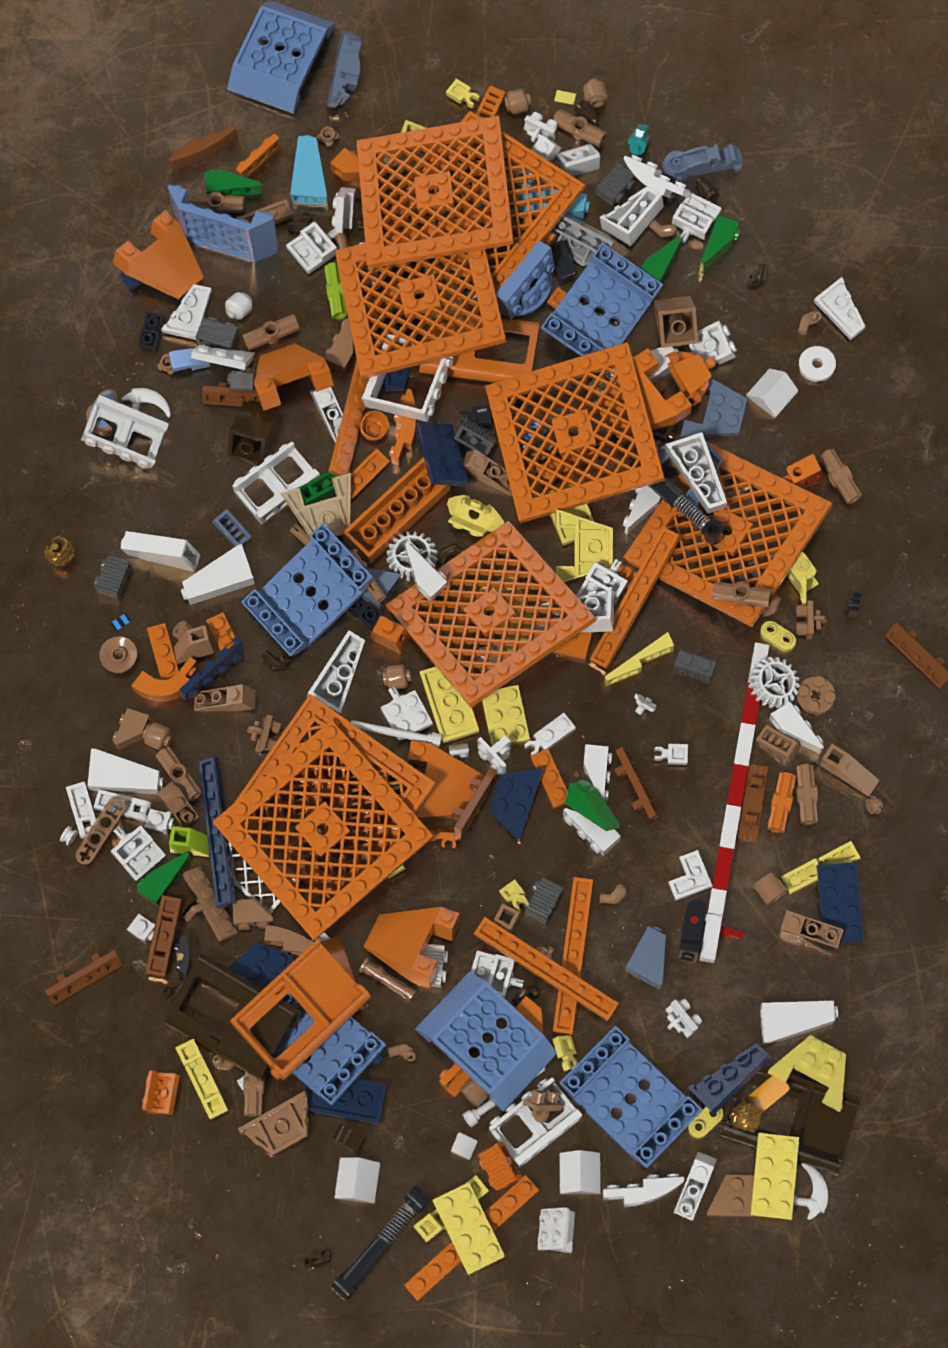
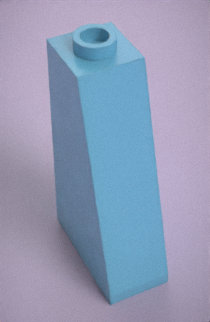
M310 135L298 136L290 193L292 203L328 206L317 139Z
M528 184V187L538 186V185ZM551 189L542 191V197L552 195ZM539 191L529 193V199L539 198ZM581 193L565 214L577 219H583L584 213H588L590 202L587 201V194ZM521 194L519 201L527 200L526 194ZM543 202V205L545 207L548 204V202ZM540 203L530 205L531 211L541 209ZM527 205L518 207V213L528 211Z

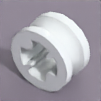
M68 826L62 833L60 841H65L66 845L70 846L76 839L78 831H73L72 827Z

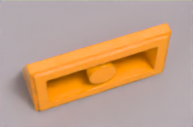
M771 1076L749 1094L747 1098L751 1103H755L760 1112L763 1113L789 1091L791 1086L787 1081L783 1082Z

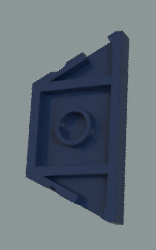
M541 768L500 775L489 812L519 841H521L544 771Z
M256 942L228 969L255 985L265 988L294 961V957Z

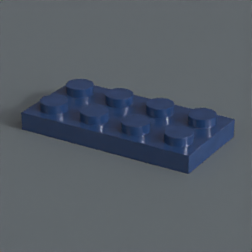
M418 422L416 431L430 483L466 486L468 479L457 440L454 439L453 425Z
M856 862L817 865L821 922L844 929L839 943L864 941Z
M356 1079L333 1105L321 1099L305 1085L304 1091L308 1094V1112L379 1125L387 1084Z

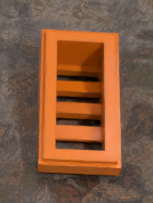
M489 86L476 115L481 118H485L481 114L489 117L497 116L505 101L506 93L493 86Z

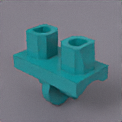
M639 123L638 127L635 128V131L629 137L628 144H630L632 154L639 156L644 153L651 138V135H647L648 125Z

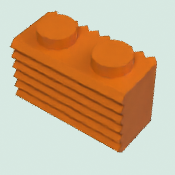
M504 1142L497 1143L478 1154L480 1166L488 1173L489 1183L496 1191L503 1190L522 1179Z

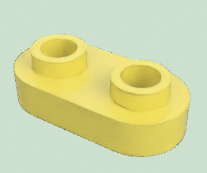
M767 621L761 626L760 635L765 641L783 652H789L794 648L796 638L791 632L773 621ZM767 628H772L774 631L768 632ZM788 638L790 642L785 643L783 639Z
M705 1107L688 1125L689 1134L696 1139L706 1136L722 1120V1109L716 1112V1117H711L709 1115L710 1110ZM696 1124H700L702 1126L701 1131H697L695 1129Z

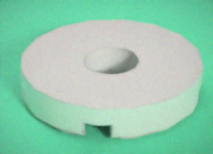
M822 346L807 348L799 358L800 373L811 382L828 380L836 368L834 355ZM819 361L822 363V366L815 368L812 363Z

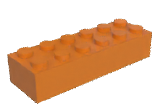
M423 457L342 532L344 541L353 549H357L358 554L371 565L389 548V544L394 543V538L399 539L400 533L404 534L451 490L450 485L430 483Z

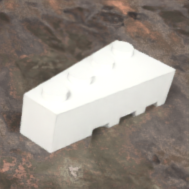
M701 432L666 444L665 450L706 512L712 513L726 508L727 501L703 433Z
M612 587L605 588V591L597 593L596 591L588 592L589 595L578 597L596 618V622L581 632L613 631L615 599ZM549 602L541 604L540 607H549ZM554 603L553 608H559V607ZM547 613L538 614V618L546 619ZM552 614L551 619L560 620L561 614ZM536 625V630H544L545 625Z
M348 631L309 690L307 697L310 694L341 715L365 640Z

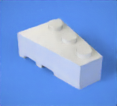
M649 187L642 189L628 198V201L623 205H618L609 214L602 215L600 217L602 229L631 246L664 207L662 195Z

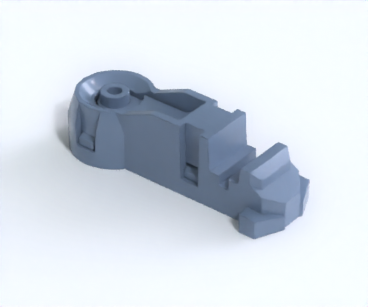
M343 31L339 40L329 96L326 106L331 108L345 105L350 95L345 93V91L353 92L357 86L361 67L358 54L362 38L354 33Z
M714 144V147L711 148L703 146L686 152L676 150L664 157L662 171L674 182L678 181L680 183L684 182L689 176L728 169L740 172L743 163L742 154L736 145L728 144V147L723 150L718 149L717 144Z

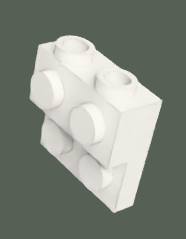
M720 321L699 330L698 343L689 344L694 355L699 354L703 360L711 356L715 364L718 363L720 365L736 357L734 352L737 351L734 342L729 341L728 338L731 335L727 325L723 326Z

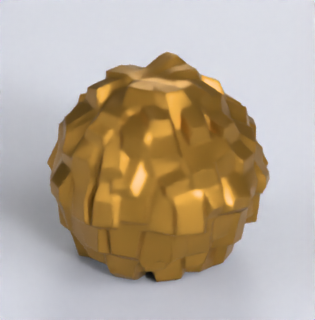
M57 536L52 539L51 548L46 547L44 555L49 562L56 566H63L74 558L75 547L70 539Z
M743 1101L730 1112L732 1127L736 1129L740 1128L754 1133L761 1124V1112L755 1103Z

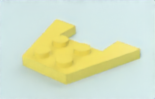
M556 509L555 528H574V566H555V573L563 582L585 576L589 573L594 562L605 568L611 567L613 564V528Z
M810 1035L769 1069L768 1074L783 1082L787 1081L794 1068L829 1087L822 1103L838 1112L842 1109L846 1054Z

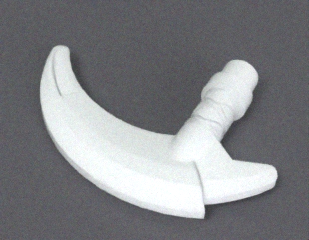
M135 388L121 399L122 402L130 401L132 409L139 411L140 403L154 404L160 407L168 418L171 417L166 400L153 390Z
M801 1163V1166L806 1169L811 1177L813 1192L811 1198L794 1196L793 1206H807L810 1211L807 1220H810L819 1212L823 1213L828 1202V1189L822 1175L814 1167Z

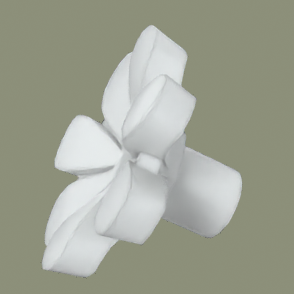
M635 694L634 698L638 704L635 711L638 714L642 715L644 710L647 709L651 712L656 710L657 706L651 703L652 700L646 697L644 699L642 695Z

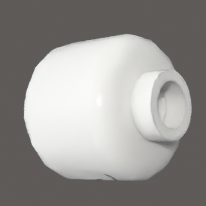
M241 292L234 293L225 303L227 315L238 320L244 318L252 310V299L250 296Z

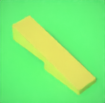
M667 632L606 675L605 685L608 686L636 675L642 671L641 664L673 652L674 644L669 633Z
M849 841L820 858H815L781 876L789 893L793 894L817 882V865L858 862L862 859L852 841Z

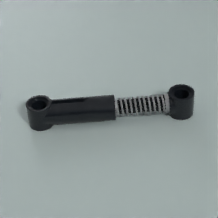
M632 457L630 458V467H632L636 461V459ZM665 475V481L648 485L672 508H677L691 523H694L701 530L707 543L716 545L722 541V524L717 520L708 519L706 515L701 513V510L698 511L694 504L686 500V497L684 498L685 493ZM712 530H716L718 533L713 535L709 532Z
M415 1185L403 1199L405 1203L401 1206L402 1209H399L397 1215L394 1214L395 1217H392V1220H389L390 1223H387L388 1226L382 1229L383 1232L380 1231L381 1234H375L347 1269L337 1277L330 1288L344 1301H347L357 1290L359 1284L390 1249L389 1243H391V1240L394 1241L393 1237L396 1238L395 1235L401 1232L400 1229H403V1226L405 1227L404 1224H408L409 1218H412L415 1213L419 1214L430 1202L431 1197Z

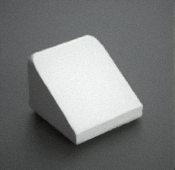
M468 744L449 745V754L456 759L468 758Z
M458 1132L451 1153L470 1160L478 1141Z

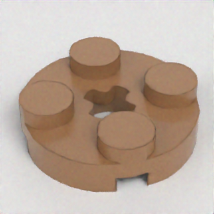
M822 676L805 679L797 690V704L806 713L815 715L825 714L831 709L835 701V690L832 684ZM812 692L819 693V694H820V696H819L820 699H819V700H817L816 698L812 699V698H811V696L813 695Z

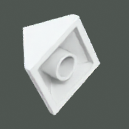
M591 144L557 154L561 169L573 177L597 170L600 166V154Z
M768 369L747 393L746 397L776 418L798 393V389L786 372Z
M583 1150L560 1153V1194H601L600 1153Z
M340 1158L335 1199L375 1204L380 1163L363 1158Z

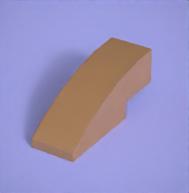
M266 925L265 944L283 946L284 953L300 956L313 944L309 939L291 930Z

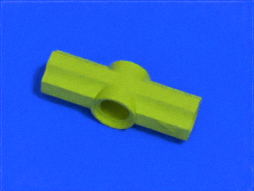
M329 263L325 266V276L332 318L337 320L344 319L348 315L338 264Z

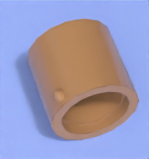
M774 872L765 875L753 886L767 906L780 899L788 891Z
M471 1078L459 1089L476 1107H479L489 1096Z

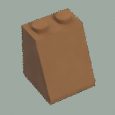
M690 296L654 300L655 320L661 348L698 343L696 307Z

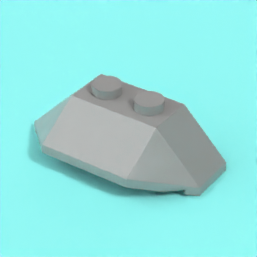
M564 214L552 229V232L557 236L551 245L563 240L572 260L582 266L590 263L592 256L602 243L610 248L614 244V241L603 232L568 214Z

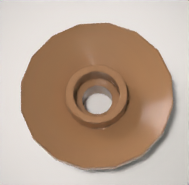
M122 636L112 637L102 645L99 652L100 661L108 671L123 673L131 669L135 664L137 649L128 638ZM118 654L123 655L121 659H116Z

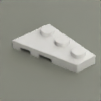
M841 277L814 299V303L852 340L865 330V325Z
M193 284L182 299L178 309L172 313L170 320L162 327V333L196 340V334L202 318L205 316L212 289Z
M199 345L192 350L191 358L245 370L254 360L255 352Z

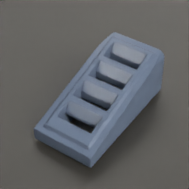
M228 509L212 522L235 547L245 544L252 538ZM228 518L229 521L222 525L221 522ZM233 523L234 526L227 531L226 527ZM235 529H238L239 532L232 536L231 533ZM243 534L244 537L237 542L235 539Z

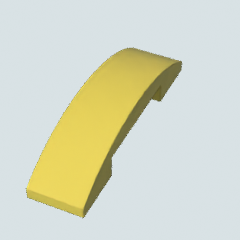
M194 1039L176 1047L210 1120L227 1112L226 1104Z
M476 1175L468 1181L478 1201L489 1192ZM435 1209L414 1225V1228L427 1243L442 1232L445 1226L437 1209Z

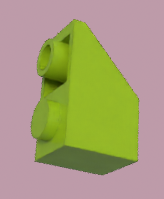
M172 826L169 840L171 853L184 854L187 852L190 855L209 857L207 835L192 828Z

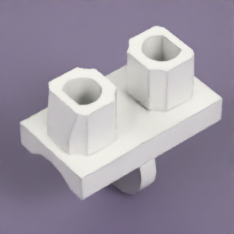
M534 112L530 117L526 116L524 130L528 131L527 134L532 136L531 142L536 143L541 135L547 136L554 141L557 122L549 119L547 124L542 123L543 116Z
M686 999L681 1001L674 1000L666 1009V1012L669 1014L667 1018L671 1022L667 1028L669 1030L675 1028L678 1033L682 1031L687 1038L698 1029L702 1020L696 1014L691 1017L688 1016L686 1011L690 1009V1004Z

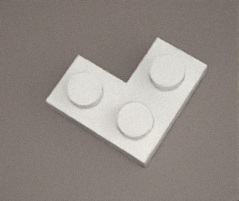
M698 850L679 857L685 876L668 882L675 901L712 888Z

